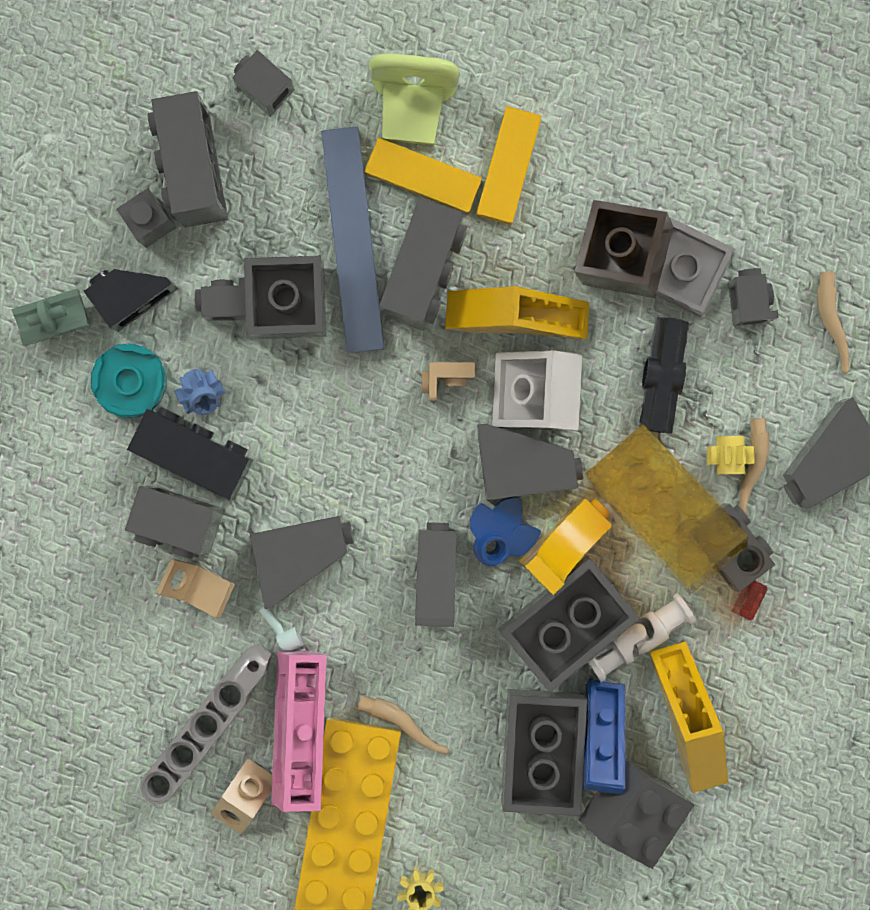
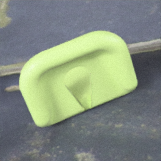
M392 53L373 56L369 60L368 66L374 88L379 94L383 95L382 139L390 142L434 146L442 103L455 94L459 85L460 72L458 66L451 61L433 57ZM405 76L419 77L423 80L418 85H411Z

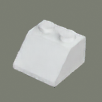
M553 350L496 353L492 426L499 428L578 431L582 355Z

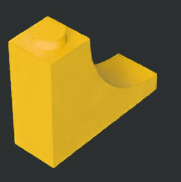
M517 286L447 291L445 329L468 333H515L554 336L575 340L587 339L590 302Z
M586 498L580 499L518 561L554 595L565 584V579L580 559L612 527L606 519L610 513L595 498L591 502Z
M686 641L650 651L651 662L657 675L674 731L680 763L691 792L695 793L729 783L724 731Z

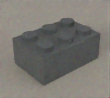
M194 91L151 99L153 112L148 113L147 116L152 136H157L160 150L154 151L158 172L159 174L163 173L167 187L161 188L165 210L170 211L172 218H176L185 228L229 220L210 114L199 93Z
M419 197L379 305L382 316L424 331L427 322L434 324L441 305V298L436 297L440 287L447 289L454 269V262L450 261L452 252L460 253L467 234L468 226L462 224V212Z
M587 556L575 565L565 579V584L554 595L545 589L498 628L502 636L549 693L640 619L592 559Z
M508 689L501 794L503 812L581 816L587 699L583 693L553 691L549 693L548 691Z

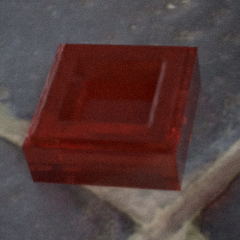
M753 581L741 590L731 612L747 620H753L768 590L767 586Z

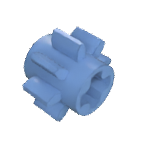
M194 369L179 378L182 388L175 390V395L179 404H183L187 414L194 412L198 415H206L220 406L218 396L225 394V390L221 381L217 380L213 370L206 373L203 370Z

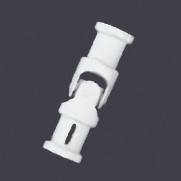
M677 593L673 595V601L656 612L650 610L641 616L636 623L589 660L588 664L602 683L606 680L607 674L624 663L630 665L636 661L640 654H645L669 640V634L686 623L694 624L697 622L696 618L684 599ZM645 627L650 628L654 632L651 639L647 635Z

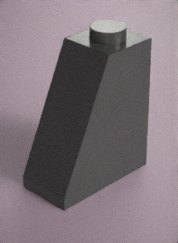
M853 397L842 399L833 406L783 474L787 482L784 485V489L793 504L799 503L801 508H811L870 475V426Z
M489 424L477 425L486 500L577 489V481L583 480L581 458H574L573 450Z
M342 515L250 534L264 608H273L349 552L348 545L354 544L350 521L343 522Z
M427 522L426 529H419L415 626L454 627L457 531L449 530V523Z

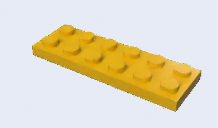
M327 717L323 737L321 811H311L294 910H371L401 729Z

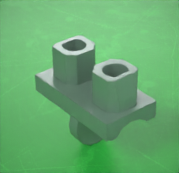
M78 289L11 309L19 328L23 346H29L90 326Z

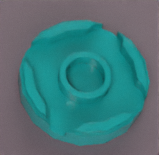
M118 344L111 347V349L107 350L96 360L91 372V390L98 403L107 412L122 418H138L144 415L146 409L154 410L162 401L167 389V373L161 360L151 350L137 344Z

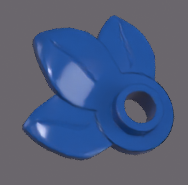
M519 497L502 499L495 505L493 510L487 505L479 503L472 512L470 530L476 538L473 550L476 558L482 564L496 566L503 563L508 556H522L539 539L541 530L530 525L521 524L523 508ZM490 541H496L495 549L489 552L486 551V545Z

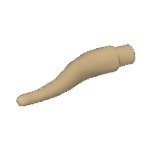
M820 272L819 287H817L818 311L823 325L836 343L841 357V371L843 374H847L849 371V351L846 336L836 311L837 287H835V272Z
M765 417L750 419L751 434L749 436L751 446H754L755 464H749L742 482L739 507L747 516V504L751 491L765 470L769 455V432L766 430Z
M361 695L357 710L394 723L409 737L428 749L443 754L449 753L448 747L437 744L426 736L411 716L396 704L378 697L373 699Z

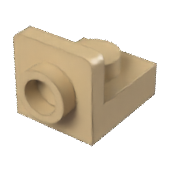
M429 362V371H422V393H429V401L437 402V379H444V386H467V380L475 379V362Z

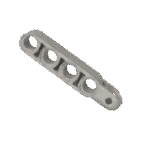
M259 644L253 645L238 658L146 773L140 787L142 796L146 801L152 804L166 803L181 787L246 705L251 696V691L268 671L272 653ZM252 661H256L259 668L254 667ZM234 685L241 693L240 702H228L223 695L224 686ZM201 716H212L217 722V730L212 733L204 731L199 723ZM177 746H188L193 752V761L184 762L180 760L176 754ZM162 775L165 777L170 785L169 790L165 792L157 790L153 784V776Z

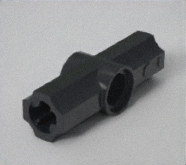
M669 317L655 318L650 356L646 358L642 377V389L645 391L639 420V429L667 434H672L677 399L678 395L682 393L686 376V362H683L689 330V322Z

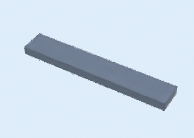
M356 126L321 130L347 354L385 350L359 128Z

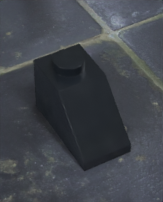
M113 269L111 272L104 270L95 275L89 281L91 286L85 289L84 293L109 328L119 332L178 288L167 277Z

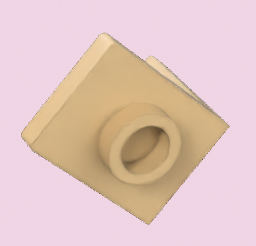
M172 558L156 593L161 596L183 600L214 618H221L235 584L199 565ZM183 570L181 583L172 589L171 581L178 571Z
M247 759L218 801L211 815L242 835L272 790V774L252 760ZM224 810L230 811L231 813L235 814L240 821L234 820L231 817H229Z

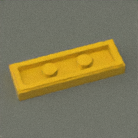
M506 106L476 216L508 225L513 224L542 115Z
M379 137L364 171L367 176L469 215L482 182V177Z

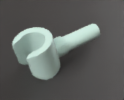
M263 607L260 609L259 612L272 627L276 634L277 642L283 650L292 651L303 646V640L296 627L284 631L283 626L269 608L265 609Z

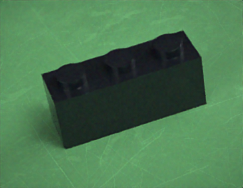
M161 406L158 412L146 409L127 450L228 500H235L254 461L245 456L248 449L231 440H227L226 444L223 445L212 439L214 432L196 423L190 429L178 423L180 415Z

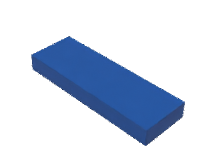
M588 679L585 687L587 712L584 747V790L622 795L625 790V684L604 681L601 683L597 680Z

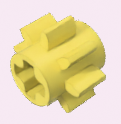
M717 436L716 446L707 447V465H716V474H745V464H755L754 446H745V436Z
M414 866L413 875L410 878L406 876L400 877V884L407 888V890L400 891L397 895V900H407V910H428L432 905L440 908L441 899L435 893L442 892L444 884L443 882L434 883V869H430L428 873H423L419 871L417 866ZM422 885V889L426 891L425 897H419L418 892H415L416 886Z

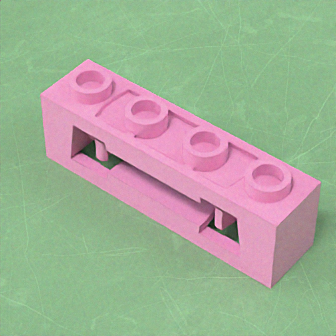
M277 651L271 804L282 812L321 811L327 655L314 651Z

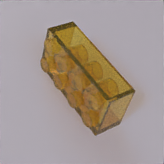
M643 424L585 473L589 485L689 595L694 593L748 546V535Z

